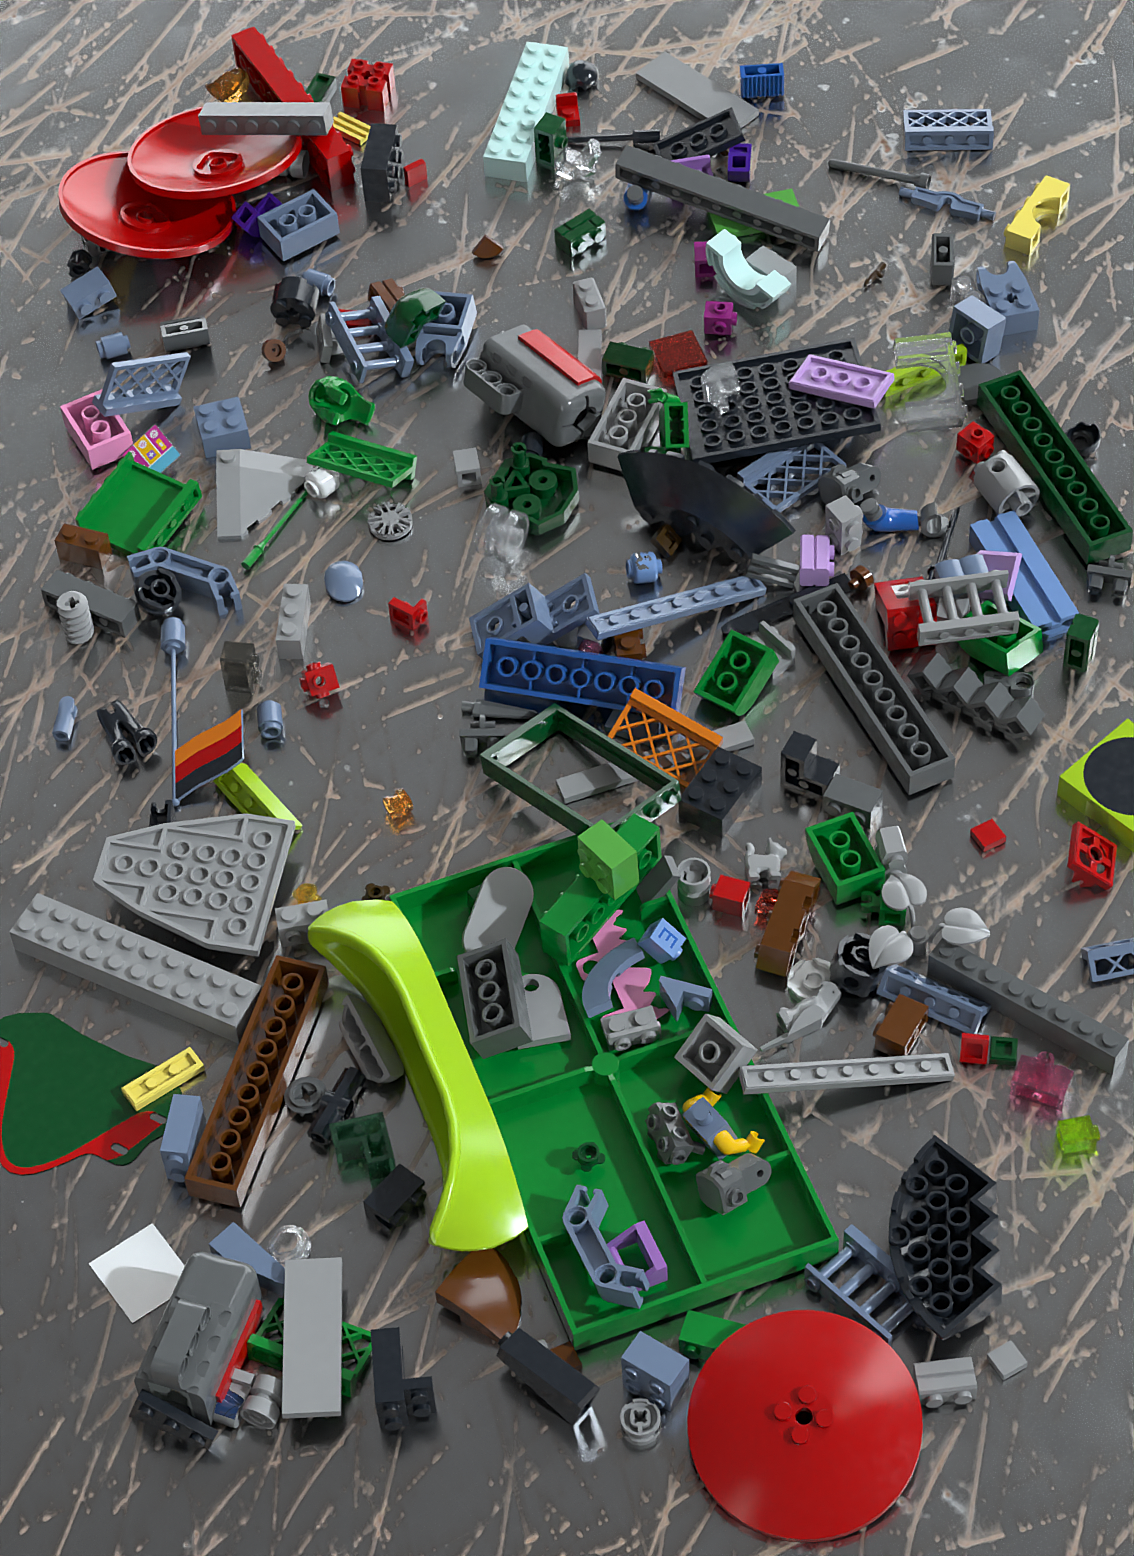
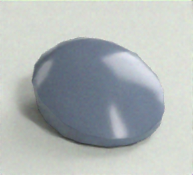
M338 561L331 564L325 571L324 582L330 597L341 602H350L359 597L363 586V579L358 566L349 561Z

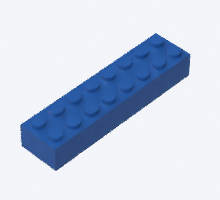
M490 637L485 640L479 688L624 710L630 700V695L636 688L680 712L686 667ZM633 707L630 710L631 712L641 713Z

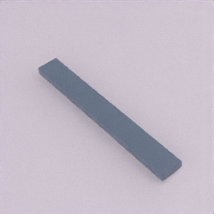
M744 575L586 618L585 624L594 637L600 640L763 596L767 588L760 580Z

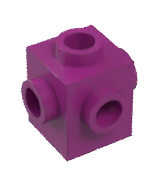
M706 301L704 334L731 335L732 326H737V312H733V302Z

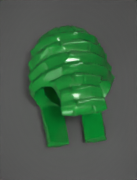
M326 376L316 380L310 388L308 395L309 405L325 423L337 425L339 422L356 420L368 426L375 412V404L365 400L347 380Z

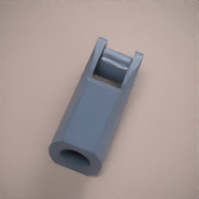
M65 696L59 702L58 714L52 731L54 739L58 741L70 739L74 720L78 712L76 705H74L75 701L71 696Z

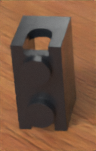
M399 1163L363 1201L365 1215L391 1233L397 1226L400 1227L405 1223L408 1214L415 1207L418 1208L425 1201L427 1193L422 1189L425 1181Z

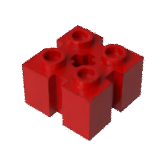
M351 59L347 69L348 76L344 77L341 85L343 107L360 109L361 105L368 106V110L385 111L389 101L388 94L392 93L395 85L393 63L376 61L374 65L368 63V60Z

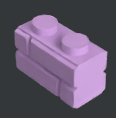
M814 535L800 536L801 586H813V584L816 586H828L829 576L834 577V562H829V560H834V545H830V537L828 535H816V537Z

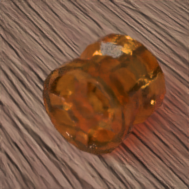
M402 788L397 789L393 796L383 798L384 807L394 820L401 818L402 813L410 812L414 809L409 795Z

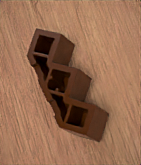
M792 870L785 878H781L776 903L773 910H770L767 915L765 933L761 943H757L754 958H757L755 968L784 977L788 975L794 963L797 944L805 935L809 911L817 901L821 882L820 878Z

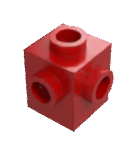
M973 421L957 433L956 450L962 453L965 458L978 464L983 459H987L992 455L994 451V435Z
M320 661L306 665L307 669L301 671L300 685L303 692H307L309 696H315L316 699L329 696V691L340 688L332 663L328 662L321 665ZM320 677V682L316 684V679Z

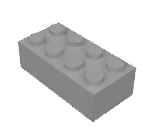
M626 378L622 379L588 441L589 462L622 471L617 458L619 453L638 449L644 452V447L648 446L659 425V411L663 405L660 402L649 404L648 400L651 399V395L647 390L659 387Z

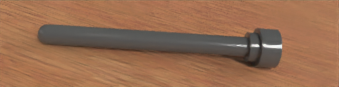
M836 159L828 161V166L831 168L914 184V187L929 190L932 176L929 173L921 172V174L911 175Z

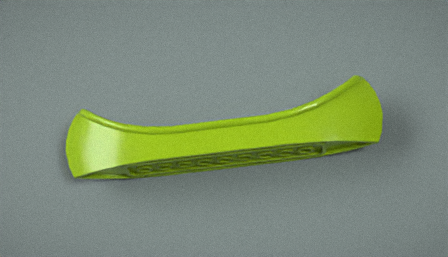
M352 901L325 912L308 927V940L360 992L381 1019L403 1063L404 1070L436 1147L442 1170L443 1190L430 1225L428 1243L448 1250L479 1251L497 1247L516 1238L528 1229V1223L512 1165L491 1106L418 937L408 920L392 901Z

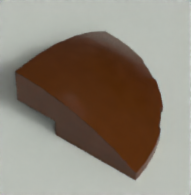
M495 1248L471 1251L435 1291L438 1304L458 1314L461 1322L496 1342H499L508 1331L513 1334L519 1327L522 1300L520 1285L508 1261Z

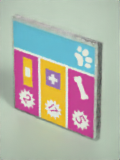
M156 423L121 454L124 458L128 452H132L135 462L162 474L183 457Z

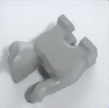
M769 837L765 855L754 854L755 848L751 843H746L744 866L747 881L750 882V888H762L761 882H759L760 878L768 879L769 888H778L781 880V873L779 872L780 862L787 856L786 848H783L777 842H773Z

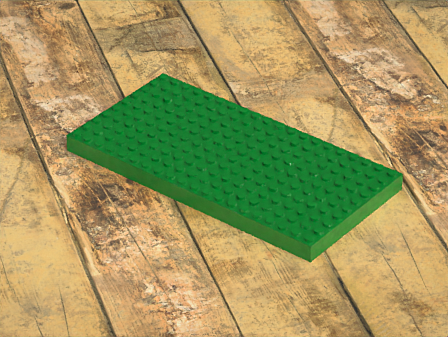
M578 835L569 836L389 895L390 901L400 909L420 941L491 1106L523 1203L528 1223V1229L525 1230L526 1236L575 1350L805 1269L808 1263L812 1266L832 1259L839 1253V1239L769 1094H743L739 1077L727 1094L713 1091L717 1095H722L713 1108L726 1120L738 1139H747L750 1132L755 1131L758 1133L757 1138L764 1139L765 1141L757 1153L747 1150L727 1155L722 1161L730 1163L744 1154L752 1153L766 1160L771 1165V1176L767 1183L748 1193V1201L725 1215H721L707 1207L700 1199L696 1182L697 1173L719 1161L707 1147H705L703 1155L691 1152L685 1162L678 1165L665 1164L658 1158L656 1143L648 1136V1128L645 1121L650 1114L648 1108L656 1102L675 1103L691 1139L704 1144L686 1125L682 1116L684 1113L682 1107L687 1100L703 1094L708 1086L675 1059V1055L705 1014L720 1017L736 1032L738 1030L671 891L669 890L664 897L642 904L635 888L617 909L623 910V912L616 917L613 925L626 928L627 930L619 939L628 941L634 938L638 943L649 925L662 918L686 938L681 946L683 949L681 954L674 961L670 959L660 964L641 948L645 958L630 966L632 968L651 969L650 982L644 989V992L656 993L650 1005L658 1009L667 1008L659 991L660 976L712 989V1006L709 1012L695 1011L687 1006H683L677 1022L671 1012L668 1011L657 1019L661 1025V1038L649 1044L640 1043L632 1045L626 1050L609 1051L600 1019L624 1007L612 983L611 1002L613 1008L591 1018L587 1016L582 1001L585 980L581 978L576 962L598 953L593 939L569 966L546 954L542 948L539 925L541 915L546 910H550L555 904L558 895L570 887L573 878L577 874L582 873L579 868L580 858L577 852ZM511 867L521 871L528 877L534 893L530 910L515 946V950L519 955L522 976L540 974L549 977L557 984L569 1025L571 1040L524 1049L516 1047L483 1059L470 1044L457 956L465 953L462 946V935L471 914V910L467 906V891L482 884L484 879L494 870ZM594 960L587 961L583 965V971L589 974L598 962ZM528 985L524 989L531 992L535 991L538 987ZM752 1059L747 1066L754 1065ZM594 1142L598 1146L599 1152L605 1155V1162L595 1165L589 1172H584L581 1170L580 1163L572 1158V1153L574 1150H578L579 1146L583 1143ZM576 1185L587 1187L590 1201L594 1196V1189L603 1191L609 1206L598 1229L606 1244L634 1224L645 1221L667 1265L668 1280L649 1287L647 1292L643 1290L638 1292L643 1297L640 1309L603 1300L592 1282L562 1219ZM637 1243L618 1250L625 1266L643 1269L644 1272L650 1269Z

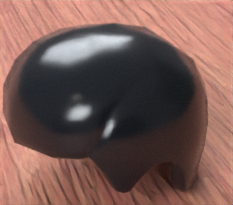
M576 60L571 63L565 75V83L572 90H575L576 87H582L586 91L588 88L595 86L599 80V70L593 63L586 60Z
M1080 421L1070 427L1065 433L1081 457L1093 454L1100 446L1101 430L1094 422L1086 424Z

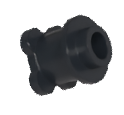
M83 249L72 251L70 255L71 260L67 262V266L70 269L69 275L71 277L83 276L89 272L88 267L92 263V256Z

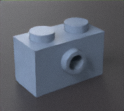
M98 266L60 289L66 303L79 320L117 296L109 280Z

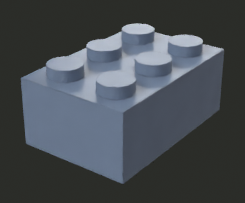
M314 189L257 217L260 237L283 261L340 233L337 213Z

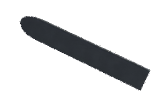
M845 573L829 579L828 586L838 583L845 594L853 591L848 585L850 579ZM814 585L728 621L721 627V631L723 634L728 635L732 629L742 635H748L759 630V623L762 621L772 625L793 616L794 599L828 586Z

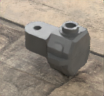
M858 463L849 468L843 464H838L832 467L828 473L818 477V489L820 490L821 500L827 505L846 495L855 504L863 499L862 494L875 489L879 485L881 472L878 467L865 463Z
M752 1153L744 1154L730 1163L719 1160L696 1174L700 1199L710 1209L725 1215L748 1201V1193L767 1183L771 1176V1165L766 1160Z

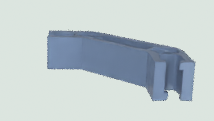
M155 547L127 556L132 577H134L135 583L143 573L161 568L170 571L176 576L175 579L179 583L180 588L212 598L219 616L228 613L227 607H224L223 599L228 597L233 599L236 611L242 609L240 593L230 570L224 566L165 547Z
M576 1185L562 1219L592 1282L603 1300L640 1309L643 1297L639 1295L636 1287L642 1288L643 1291L647 1292L650 1286L644 1270L616 1264L598 1229L609 1206L603 1191L594 1189V1196L590 1201L587 1187Z

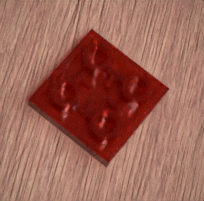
M693 330L649 341V348L654 351V358L664 378L672 377L673 371L708 365V361Z

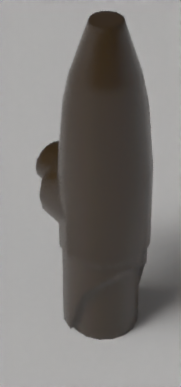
M880 262L865 279L864 287L872 284L876 279L883 278L884 274L882 272L887 267L884 262Z

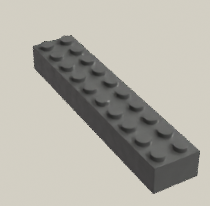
M836 583L794 599V621L908 795L953 778L956 758L839 584Z

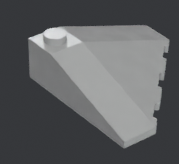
M244 449L217 450L218 540L242 539L248 534L247 528L255 521L261 524L272 515L270 509L279 502L284 505L296 496L294 490L305 483V476L313 469L314 465L306 463L307 460Z

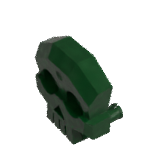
M514 443L513 447H511L512 458L503 461L484 490L486 506H490L494 521L509 528L516 529L518 527L533 535H540L565 524L579 502L576 468L548 463L547 458L532 453L526 454V445L524 443Z

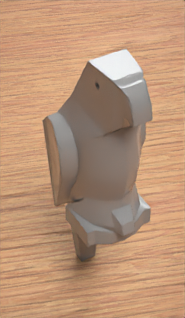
M830 981L821 982L818 995L802 1000L792 1009L780 1008L779 1012L776 1013V1017L785 1034L761 1046V1052L783 1043L788 1044L821 1029L824 1021L840 999L841 992L836 984Z

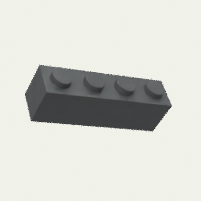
M56 570L41 588L44 604L58 610L57 600L62 594L69 591L82 593L88 601L93 625L124 638L141 619L138 602L132 598H126L110 589L96 586L94 583L79 579L71 573Z

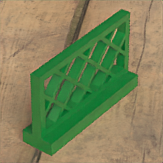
M332 431L328 434L327 442L307 456L306 463L393 488L404 478L412 480L415 477L417 455Z
M278 1298L256 1334L252 1333L247 1341L248 1359L283 1372L284 1331L282 1328H284V1320L279 1321L277 1315L281 1309H284V1299ZM342 1321V1331L345 1335L342 1337V1345L348 1343L352 1351L342 1354V1362L355 1359L357 1363L354 1371L342 1367L341 1394L351 1398L356 1390V1382L372 1356L371 1332ZM278 1330L281 1336L280 1339L273 1341L264 1338L266 1333ZM360 1339L370 1341L368 1347L356 1350L353 1341Z

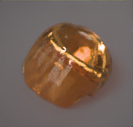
M235 67L230 71H226L212 83H205V88L214 98L221 102H238L247 92L249 76L242 68Z

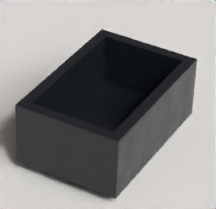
M371 123L360 168L364 201L390 203L392 194H396V179L400 177L399 163H403L404 152L400 150L402 135L398 134V127L395 124Z
M718 746L682 793L681 801L678 802L679 818L723 839L762 786V767Z

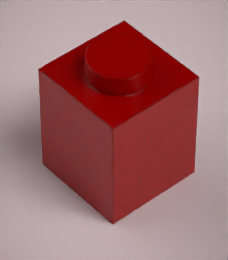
M720 874L717 884H712L709 898L712 899L713 910L743 918L750 900V882Z

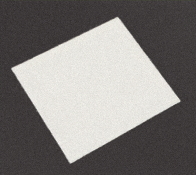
M153 1223L89 1263L132 1323L171 1298L184 1269V1264Z

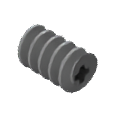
M69 591L62 594L57 600V607L64 637L70 644H83L94 634V625L88 601L82 593L77 591Z

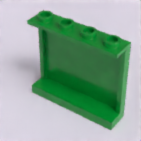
M128 452L118 462L113 472L105 478L98 491L92 494L86 506L78 512L75 521L78 527L107 533L111 548L126 555H132L155 547H163L202 498V493L197 481L190 479L184 484L135 462L132 452Z

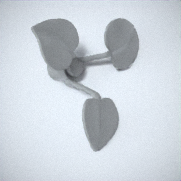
M895 873L890 875L882 888V899L884 904L893 910L902 911L909 908L911 929L908 933L905 931L899 933L895 927L886 925L875 930L869 941V959L872 968L876 969L882 966L902 963L908 960L911 955H923L928 949V943H933L934 937L941 929L942 939L952 945H968L980 942L990 936V931L980 916L973 910L955 908L945 914V923L938 924L929 935L924 927L916 926L913 907L926 902L927 891L924 884L910 874Z

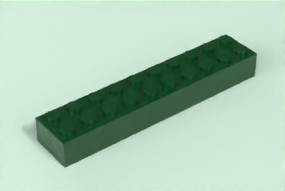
M1019 370L978 384L977 405L1014 459L1036 484L1040 491V497L1087 565L1099 562V560L1110 558V554L1118 555L1131 550L1132 528L1023 372Z

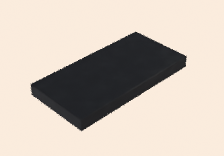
M731 107L652 145L656 155L671 161L702 155L712 157L746 140Z

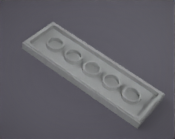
M667 52L662 53L636 72V79L701 120H705L731 107L740 128L759 116V109Z
M342 1257L285 1260L282 1417L285 1419L341 1416Z

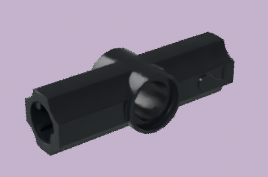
M351 1066L344 1068L333 1089L327 1090L323 1095L319 1112L307 1131L308 1137L315 1143L322 1146L325 1144L329 1145L342 1121L346 1122L350 1118L354 1109V1100L366 1082V1076L359 1069Z

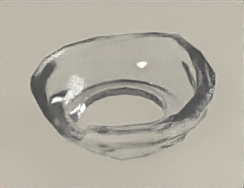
M285 1225L278 1228L272 1234L267 1249H269L274 1259L285 1267V1260L307 1259L311 1252V1242L308 1234L302 1228L294 1225ZM286 1233L294 1234L298 1242L293 1250L280 1253L275 1250L274 1244L281 1235Z

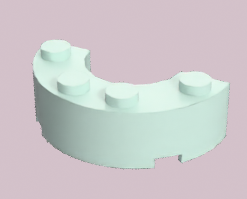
M722 230L706 243V258L708 265H713L716 272L714 278L720 287L742 306L750 309H755L756 307L764 309L790 288L791 283L776 270L767 276L754 271L743 257L741 242L727 230Z

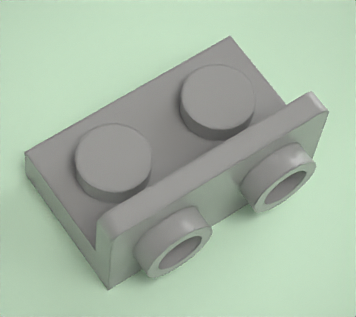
M765 621L760 622L759 632L750 638L773 649L777 655L779 662L770 678L774 679L795 665L796 649L790 641H786L779 635L775 627L769 626Z
M652 1005L600 1019L609 1051H622L632 1045L640 1043L649 1044L661 1038V1025L656 1019Z

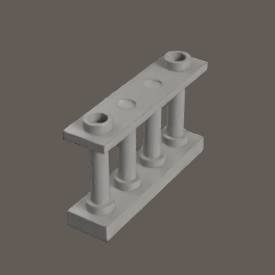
M992 570L986 573L932 580L920 579L915 582H909L908 600L918 599L923 618V624H918V645L923 646L1018 633L1020 622L1018 611H1007L1002 588H1007L1008 570ZM992 590L998 614L983 615L977 591ZM968 593L973 617L958 618L953 594ZM943 596L948 620L933 621L928 598Z

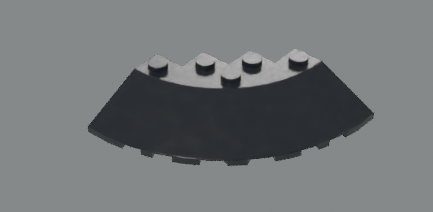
M640 449L619 453L617 456L634 508L639 512L644 521L650 525L664 520L680 537L693 533L707 551L722 546L736 564L750 560L753 553L759 555L796 531L776 509L771 510L762 503L763 497L758 493L754 495L743 488L745 484L729 474L727 477L716 472L712 465L701 460L699 463H695L685 459L683 454L668 451L667 454L658 453L657 449H650L649 452H641Z
M934 1135L918 1151L914 1161L901 1177V1182L897 1191H895L892 1201L888 1238L894 1272L903 1294L926 1326L943 1341L983 1321L1002 1303V1284L992 1277L1000 1269V1249L991 1243L998 1236L999 1216L989 1209L997 1200V1182Z

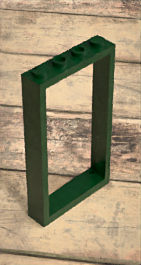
M555 703L480 754L483 774L578 836L594 824L506 767L558 730L656 791L655 794L610 825L616 833L624 820H628L633 813L652 822L681 801L680 785L677 779Z

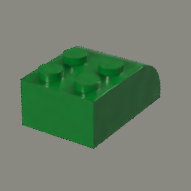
M986 600L981 604L983 615L998 614L996 605ZM972 611L962 618L973 617ZM1020 618L1018 633L957 641L968 655L1008 677L1043 653L1041 628Z
M731 629L693 692L695 695L737 716H742L754 704L777 666L779 659L773 649Z
M853 812L805 828V837L811 858L836 905L861 897L863 891L880 890V885L885 884V868Z

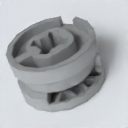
M643 1398L633 1399L631 1403L625 1404L620 1413V1427L624 1438L628 1442L640 1446L650 1444L656 1440L661 1430V1416L658 1407L648 1402V1399Z

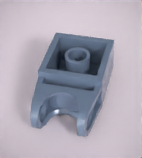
M1013 260L1007 261L1006 273L1001 275L991 274L983 266L977 267L976 283L980 301L1007 318L1003 336L1037 330L1039 307L1027 279L1016 262Z
M434 291L446 302L438 318L423 325L419 333L415 348L417 365H424L431 356L444 354L446 355L447 367L455 368L467 346L477 315L473 294Z

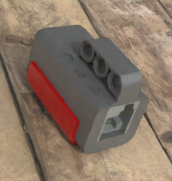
M525 324L488 338L484 342L483 351H481L480 356L468 360L465 367L463 384L468 390L497 413L503 415L513 413L556 447L568 445L593 434L602 417L606 393L601 378L538 329L532 330ZM580 413L584 419L577 425L578 414Z
M197 1251L191 1254L135 1376L134 1383L138 1395L143 1389L211 1426L216 1403H222L232 1383L231 1377L235 1368L241 1370L248 1353L247 1341L252 1333H256L264 1313L257 1274L251 1265L204 1251Z

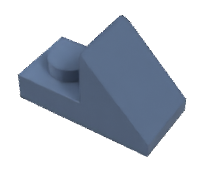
M660 976V996L667 1008L670 1009L669 1011L676 1022L679 1019L683 1006H687L695 1011H710L712 1006V989Z

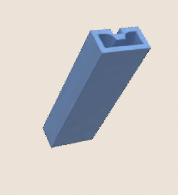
M1013 510L1001 513L991 522L985 519L970 524L969 542L976 553L983 550L1022 554L1012 599L1007 601L1012 611H1018L1020 618L1041 628L1042 640L1066 633L1072 624L1075 614H1079L1016 512Z

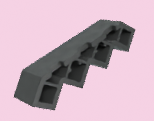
M939 652L922 655L907 674L921 694L929 698L932 695L943 699L944 705L960 713L962 710L974 714V720L991 728L993 725H996L1005 730V735L1012 738L1031 735L1045 717V713L1032 697L1014 700L1000 681L983 685L970 667L952 670Z

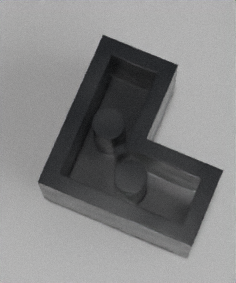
M793 731L781 751L780 783L823 800V795L836 773L840 774V763L817 755V739L812 738L808 734Z

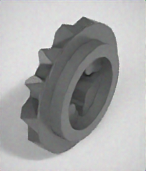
M301 1077L289 1084L284 1094V1100L292 1113H299L302 1117L306 1113L314 1115L315 1111L319 1109L321 1099L327 1089L325 1084L317 1078ZM304 1090L310 1096V1102L308 1103L302 1096V1091Z

